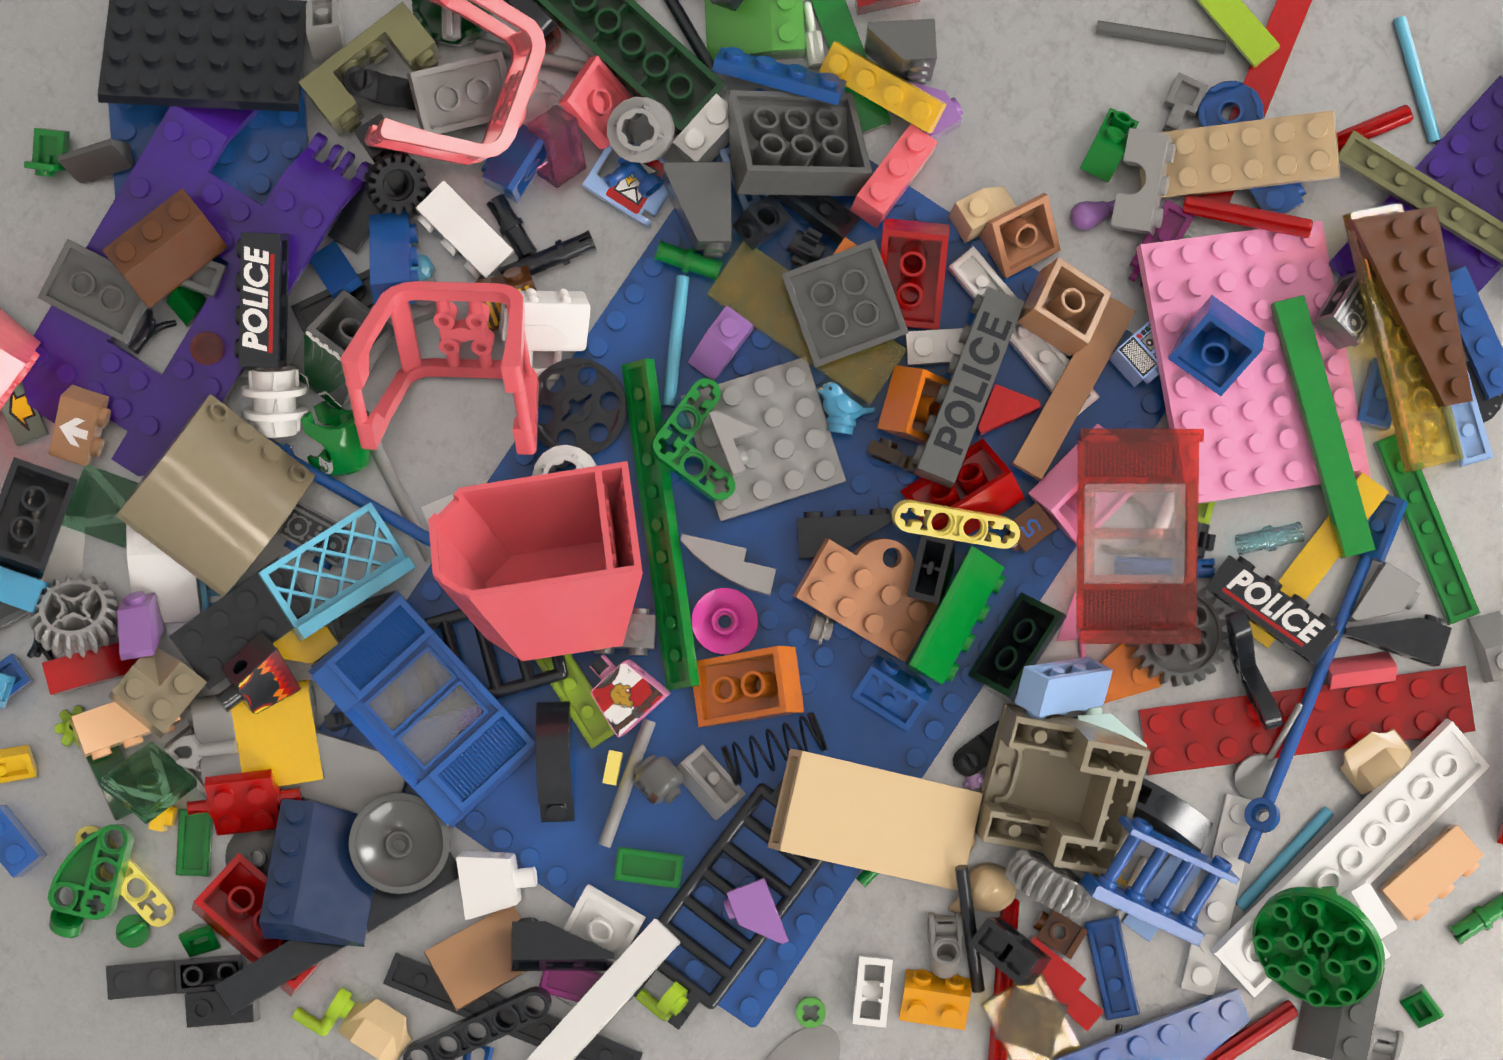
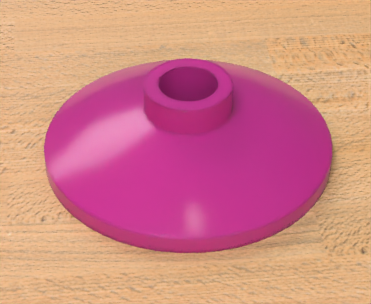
M719 588L712 590L701 597L694 607L692 614L694 635L699 643L711 652L717 654L736 653L744 649L752 641L757 631L758 616L752 601L735 589ZM728 616L731 619V625L728 628L720 627L718 624L720 617Z

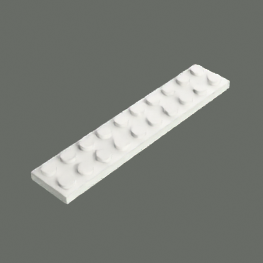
M1446 718L1412 751L1413 754L1403 770L1376 789H1373L1210 949L1254 998L1272 981L1266 976L1265 969L1256 955L1252 935L1255 918L1270 897L1282 890L1293 887H1315L1321 889L1324 886H1334L1337 895L1365 879L1371 884L1490 767L1453 721Z

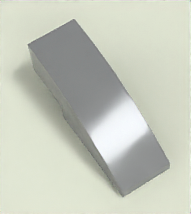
M682 534L681 543L711 571L744 589L770 597L776 569L744 562L747 548Z

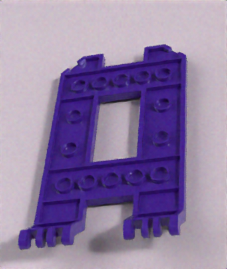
M170 106L86 248L107 258L103 252L105 247L183 188L228 246L224 252L218 255L229 264L226 267L227 269L215 299L208 297L163 374L111 342L112 336L51 305L33 335L41 342L35 350L40 356L22 380L28 405L36 409L40 415L55 423L60 396L71 385L109 396L107 409L111 410L109 420L128 431L111 459L135 475L144 476L164 454L193 412L210 394L223 404L225 403L246 368L239 366V358L235 357L234 352L235 341L239 338L240 326L235 322V311L237 305H240V292L236 290V275L241 270V259L237 257L236 245L238 239H241V232L289 233V297L337 215L366 183L364 174L369 173L367 167L370 163L362 162L357 169L356 175L351 180L347 179L343 175L353 164L355 154L348 151L339 165L333 170L332 168L340 158L344 147L335 144L328 158L323 163L315 158L326 146L328 139L322 133L317 132L308 147L283 172L265 204L262 205L211 173L227 144L255 117L258 110L242 109L239 111L237 109ZM204 336H210L222 348L221 355L215 361H208L197 349V343ZM208 351L207 357L213 359L215 352Z

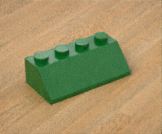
M973 546L967 550L906 668L940 686L943 685L945 680L951 683L960 666L955 663L960 651L967 653L975 638V635L970 633L976 621L980 624L983 623L991 607L986 604L991 592L997 595L1006 579L1005 576L1001 575L1005 568L1004 566Z

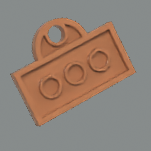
M825 538L793 594L795 598L903 662H906L937 607L935 603L907 597L914 568V559L904 545L886 538L868 540L860 545L854 553ZM889 548H894L897 552V561L892 566H886L883 562V554Z

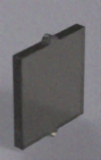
M1012 986L1005 1009L1000 1010L1002 1018L995 1039L1051 1058L1058 1035L1063 1033L1061 1026L1069 1005Z

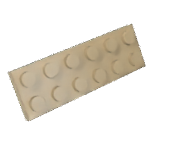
M1333 110L1160 132L1169 134L1173 139L1172 144H1176L1174 161L1172 164L1168 163L1165 175L1170 177L1168 192L1166 196H1161V200L1186 197L1187 195L1194 196L1340 178L1336 120ZM1139 167L1142 189L1146 182V173L1144 169Z

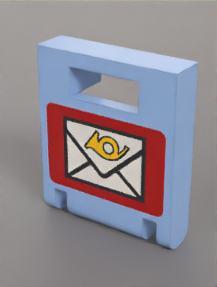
M609 145L608 148L604 149L581 187L648 228L651 221L641 214L645 211L655 217L668 197L667 190L663 184L650 197L643 198L638 192L639 182L633 174L617 182V185L609 188L604 179L597 175L613 150L611 145ZM659 158L648 163H640L649 174H657L663 180L664 162L667 161Z

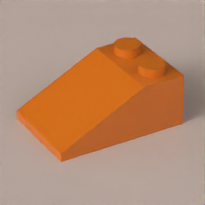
M773 646L697 660L700 686H694L693 690L698 727L804 713L796 647Z

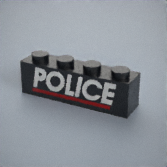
M241 232V239H238L236 245L237 257L241 259V270L236 275V290L240 292V305L236 307L235 322L240 326L239 338L236 339L234 347L235 357L239 358V366L285 367L287 366L289 233Z
M1229 555L1207 584V591L1234 611L1243 609L1250 622L1317 668L1340 636L1339 631L1335 629L1338 624L1324 613H1321L1319 616L1308 610L1310 604L1300 596L1293 594L1292 597H1289L1282 592L1281 588L1283 585L1271 576L1266 575L1262 578L1253 572L1256 567L1247 559L1239 556L1236 560Z

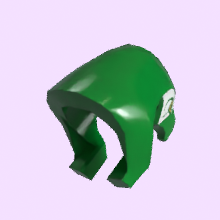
M326 400L314 405L313 408L318 421L334 427L315 424L312 412L305 413L301 417L304 433L325 448L318 456L309 455L307 457L309 464L330 476L350 475L364 470L368 466L371 450L363 449L360 446L352 410L341 409L339 411L337 408L330 407Z

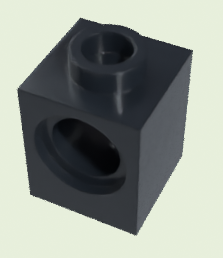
M768 195L747 208L732 226L753 251L777 236L790 222L792 217L774 195Z

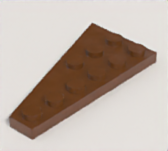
M1437 206L1345 221L1350 232H1355L1361 244L1359 250L1363 258H1368L1376 274L1374 280L1396 324H1401L1408 338L1405 342L1410 352H1415L1422 366L1420 373L1437 407L1473 401Z

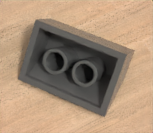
M935 19L868 22L864 51L878 65L902 79L925 85L926 81H931L937 60Z
M1384 970L1374 990L1357 1003L1342 1007H1315L1302 1000L1292 1050L1330 1060H1367Z

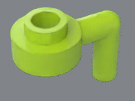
M675 982L662 996L660 1001L644 988H642L635 999L660 1020L667 1021L672 1013L676 1016L688 1002V999L685 997L688 990L678 982Z
M341 987L321 1020L300 1007H297L291 1018L319 1036H326L338 1017L345 1020L355 1004V1002L350 1000L353 993Z

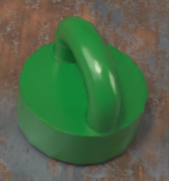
M55 909L51 911L49 927L53 933L64 938H75L80 935L83 925L82 917L59 912Z
M132 914L125 916L116 926L117 940L128 948L142 946L148 941L151 934L150 924L141 915Z

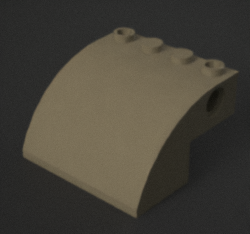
M210 394L193 412L164 454L146 472L115 516L223 597L273 538L316 475Z
M1004 703L980 790L983 796L975 833L982 842L1040 851L1055 867L1105 874L1127 838L1128 832L1118 820L1121 815L1132 820L1151 751L1123 735L1085 721L1059 714L1048 715L1043 719L1029 716L1026 713V709L1020 706Z

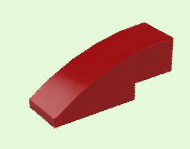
M118 642L98 647L97 654L92 650H88L83 658L79 653H75L71 659L64 656L42 662V667L49 693L56 696L123 678L139 658L121 661Z
M1031 935L1028 939L1052 958L1040 974L1043 981L1065 1012L1088 1032L1104 1010L1078 990L1086 981V978L1039 939Z

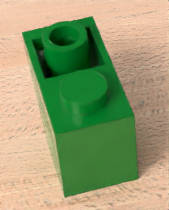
M1110 108L1080 169L1109 183L1125 153L1129 128L1136 129L1139 122L1123 111H1116Z

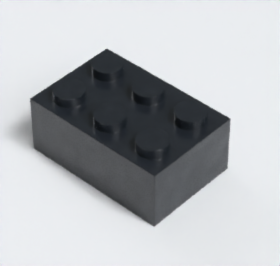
M16 457L13 458L0 492V565L42 579L75 492L78 479Z

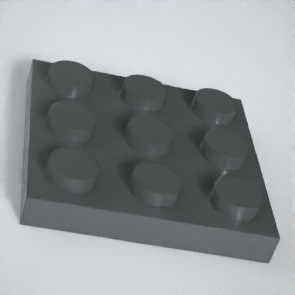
M875 239L781 274L815 368L909 333Z

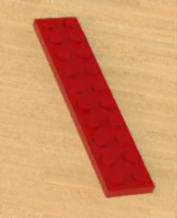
M1466 666L1400 674L1396 676V681L1330 690L1329 684L1322 685L1294 756L1348 749L1372 731L1385 733L1392 727L1404 741L1427 738L1446 718L1453 721L1462 733L1476 731ZM1307 687L1271 692L1280 711L1283 724L1267 731L1263 728L1247 695L1138 710L1142 741L1147 744V748L1151 751L1146 768L1147 775L1237 764L1251 755H1268L1296 704L1301 703ZM1287 736L1285 737L1283 743L1281 744L1274 758L1279 757Z

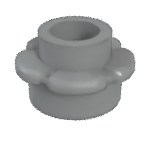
M815 613L808 638L816 640L818 645L822 643L823 639L829 641L834 621H830L829 617Z

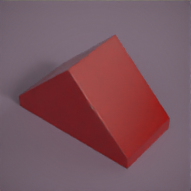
M994 384L976 429L978 437L1038 411L1041 408L1040 402Z

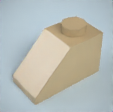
M1004 186L983 188L955 202L948 217L963 242L967 243L981 236L989 220L1017 206Z

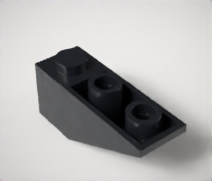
M889 508L869 509L870 515H856V510L836 511L837 516L823 517V511L803 512L804 518H797L799 560L814 559L825 538L834 541L845 549L856 545L893 523L892 514H889Z

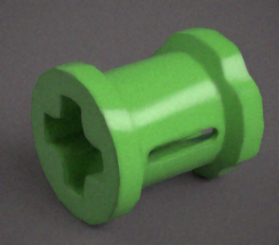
M805 996L799 1000L796 1005V1017L801 1025L807 1028H815L824 1021L826 1011L820 999L814 996ZM807 1004L812 1007L816 1004L818 1006L816 1010L818 1017L815 1020L812 1017L807 1019L802 1017L805 1014L804 1005Z

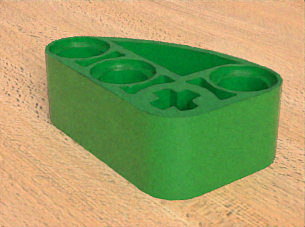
M110 824L94 832L79 843L68 854L52 880L48 892L50 906L59 912L90 920L110 917L115 912L134 844L133 831L124 824ZM114 830L120 831L123 835V843L117 849L112 847L109 842V836ZM106 862L110 863L115 870L114 876L110 881L104 880L100 873L102 865ZM64 887L70 888L73 892V900L69 905L63 904L59 897ZM101 896L100 902L105 904V908L97 912V906L92 905V902Z

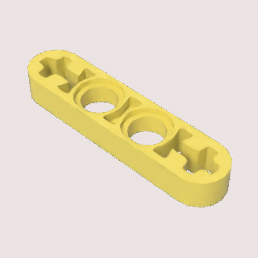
M902 500L892 510L893 523L901 530L909 533L1002 549L1014 546L1020 537L1018 525L1005 516L914 500ZM908 508H911L914 514L924 516V528H921L923 523L916 519H909L908 523L905 524V520L900 517L901 513H907ZM937 513H946L948 516V524L942 530H935L931 525L932 518ZM971 518L978 519L980 522L979 531L973 536L966 535L963 530L965 522ZM988 521H990L989 526L993 529L1001 530L1004 528V524H1006V528L1011 531L1010 536L1005 535L1003 541H1001L1000 536L988 532Z
M90 825L79 829L75 835V846L86 839L84 836L86 833L91 835L101 828ZM109 836L111 846L116 849L120 846ZM130 858L120 895L150 925L155 927L168 925L176 915V907L173 901ZM104 863L100 873L107 881H110L114 874L107 871ZM134 878L141 879L146 886L145 893L139 898L133 897L128 891V885ZM152 892H154L157 896L151 900L157 906L166 905L167 909L164 911L167 916L166 919L162 917L154 919L152 915L155 913V909L150 904H146L143 908L140 903L147 900Z

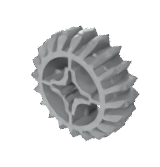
M80 573L76 580H72L68 575L65 581L61 583L54 579L52 588L46 587L42 589L44 595L39 597L35 614L30 612L29 623L31 630H33L35 639L38 643L42 644L46 651L52 649L57 657L65 652L69 659H71L74 653H79L84 658L86 651L92 650L97 654L98 645L108 646V637H116V627H118L117 610L120 604L117 602L116 594L113 590H109L105 581L98 583L94 576L85 581V577ZM100 609L101 611L95 621L92 620L95 616L94 612ZM56 612H58L59 614L56 616V621L50 624L53 615Z
M1018 848L1007 863L1005 875L1010 883L1035 899V901L1056 912H1061L1071 917L1081 916L1084 909L1086 910L1091 902L1090 894L1080 883L1082 880L1081 876L1075 874L1071 869L1053 866L1042 853Z

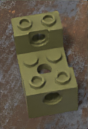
M403 1L299 81L307 97L339 137L344 133L346 135L353 133L354 130L361 126L362 122L360 120L365 117L359 109L357 102L343 86L344 73L348 68L354 66L366 68L371 63L374 65L379 64L389 55L388 50L391 48L395 50L411 72L436 67L439 64L438 60L442 58L435 41Z

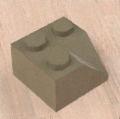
M157 648L154 655L140 657L113 688L108 697L161 739L203 689L207 681L182 661Z

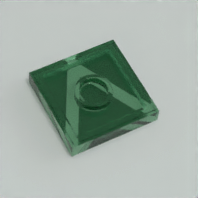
M90 465L84 466L62 526L126 548V523L115 515L138 483Z
M150 741L101 777V785L140 820L148 824L197 787V779L182 766L176 764V761L153 741Z

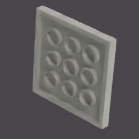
M806 357L718 384L721 391L720 399L712 411L716 410L758 428L757 434L735 442L736 446L743 445L749 463L744 465V474L734 477V493L724 501H714L720 522L846 483L831 433L827 431L828 423L826 422ZM709 387L698 390L700 396L692 406L698 409L704 400L710 399L712 401L713 398L709 396L711 391ZM698 409V411H699V412L701 413V415H702V414L704 413V411ZM685 411L693 427L694 417L691 413ZM708 415L693 435L696 447L700 452L731 474ZM709 468L706 478L715 485L713 491L716 494L721 491L726 493L727 490L724 488L726 481L722 478L718 481L710 478L709 475L714 471Z

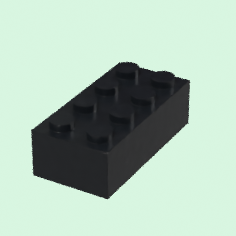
M280 555L169 636L194 671L207 681L206 687L209 690L226 678L222 671L223 667L259 633L262 632L273 644L294 629L258 575L260 571L281 559ZM278 568L270 573L269 577L276 587L289 589L292 571ZM296 578L294 591L307 593ZM280 592L284 600L287 601L288 594ZM292 595L290 609L296 618L299 619L308 613L311 599Z

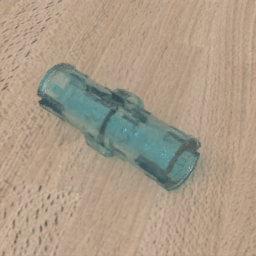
M1298 521L1274 528L1268 525L1264 526L1260 531L1241 535L1237 534L1235 535V545H1240V548H1237V552L1239 555L1264 549L1271 552L1275 551L1279 546L1304 542V530L1299 531L1303 526Z

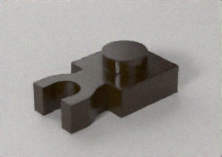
M881 437L878 442L873 439L871 440L866 452L867 456L917 476L913 474L916 464L911 463L913 457L896 450L898 447L896 443Z

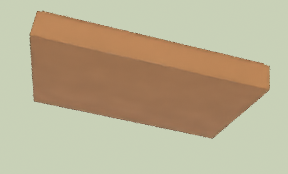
M514 906L496 911L424 951L426 958L456 1011L528 972L511 971L512 921L521 919Z

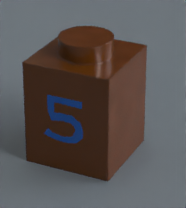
M1038 502L1013 520L1019 527L1020 537L1018 542L1010 548L1014 552L1019 549L1023 555L1057 529ZM1005 526L1003 528L1006 532L1005 535L1010 536L1011 531Z

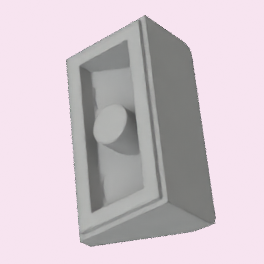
M703 744L676 767L683 775L682 783L715 820L719 819L746 795L738 784L737 786L734 785L732 777Z

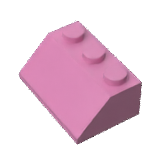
M1097 424L1028 494L1035 503L1038 502L1051 521L1075 545L1080 547L1148 477L1123 442Z

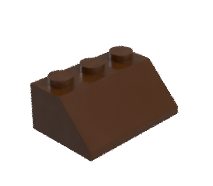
M182 188L105 247L103 252L150 309L224 252L228 246Z

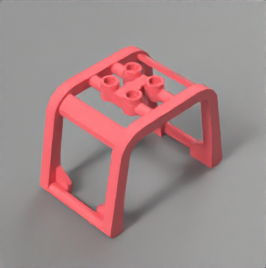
M429 0L460 15L504 41L510 49V65L481 143H475L428 132L384 118L380 120L378 126L373 124L368 127L364 141L366 145L465 166L479 163L486 158L498 156L510 147L518 128H520L525 118L526 106L535 90L538 80L537 75L544 59L546 43L543 31L535 20L503 0L469 1L486 9L520 31L516 32L467 0Z
M414 281L392 286L383 292L340 357L361 448L378 449L392 416L414 381L423 377L503 379L506 393H513L517 414L513 424V435L517 454H534L537 451L539 381L537 373L530 363L524 329L525 303L520 291L510 285L499 283ZM430 300L436 302L437 309L433 321L440 332L439 349L446 354L447 359L421 358L410 301ZM449 301H468L469 311L466 319L456 321L458 308ZM482 302H499L507 306L509 317L508 331L502 360H492L491 351L494 345L495 334L492 330L488 329L487 325L490 308ZM391 315L402 368L396 373L373 412H370L369 416H367L361 389H363L369 377V352ZM472 340L471 350L478 355L479 359H460L459 350L462 342Z

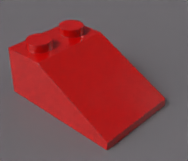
M889 218L884 220L880 255L907 327L939 330L950 224Z

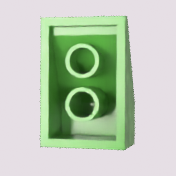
M704 0L707 50L713 60L716 58L721 47H736L743 50L746 54L757 57L769 56L775 60L805 58L803 0H743L736 11L712 4L710 0Z

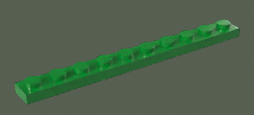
M645 358L621 366L666 688L668 690H677L700 686L670 469L659 462L650 450L653 438L663 426L655 362L654 359ZM659 440V443L662 445L660 452L665 454L667 452L666 441Z

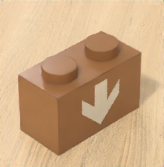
M71 385L61 394L49 455L83 466H87L95 457L98 458L102 453L105 442L101 438L102 429L107 426L111 415V410L107 409L109 396L75 385Z

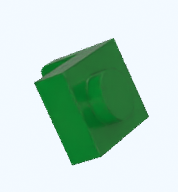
M34 128L32 161H24V168L35 169V175L55 177V171H65L66 169L58 162V156L69 152L70 131Z

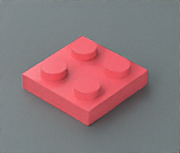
M596 55L588 58L559 104L600 150L608 148L610 145L607 136V122L613 109L622 101L633 98V96L600 57Z

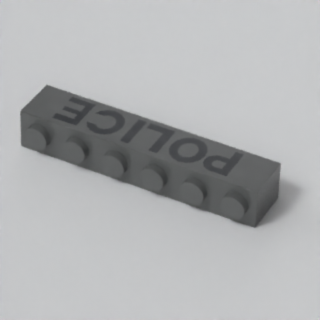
M987 287L983 295H976L970 312L974 313L975 316L971 325H964L958 342L963 344L959 355L953 354L946 371L952 375L948 385L942 383L935 402L939 403L940 406L936 416L933 414L929 415L923 430L924 433L928 434L924 446L918 444L911 463L916 464L913 474L947 488H951L955 483L1025 301L991 287Z

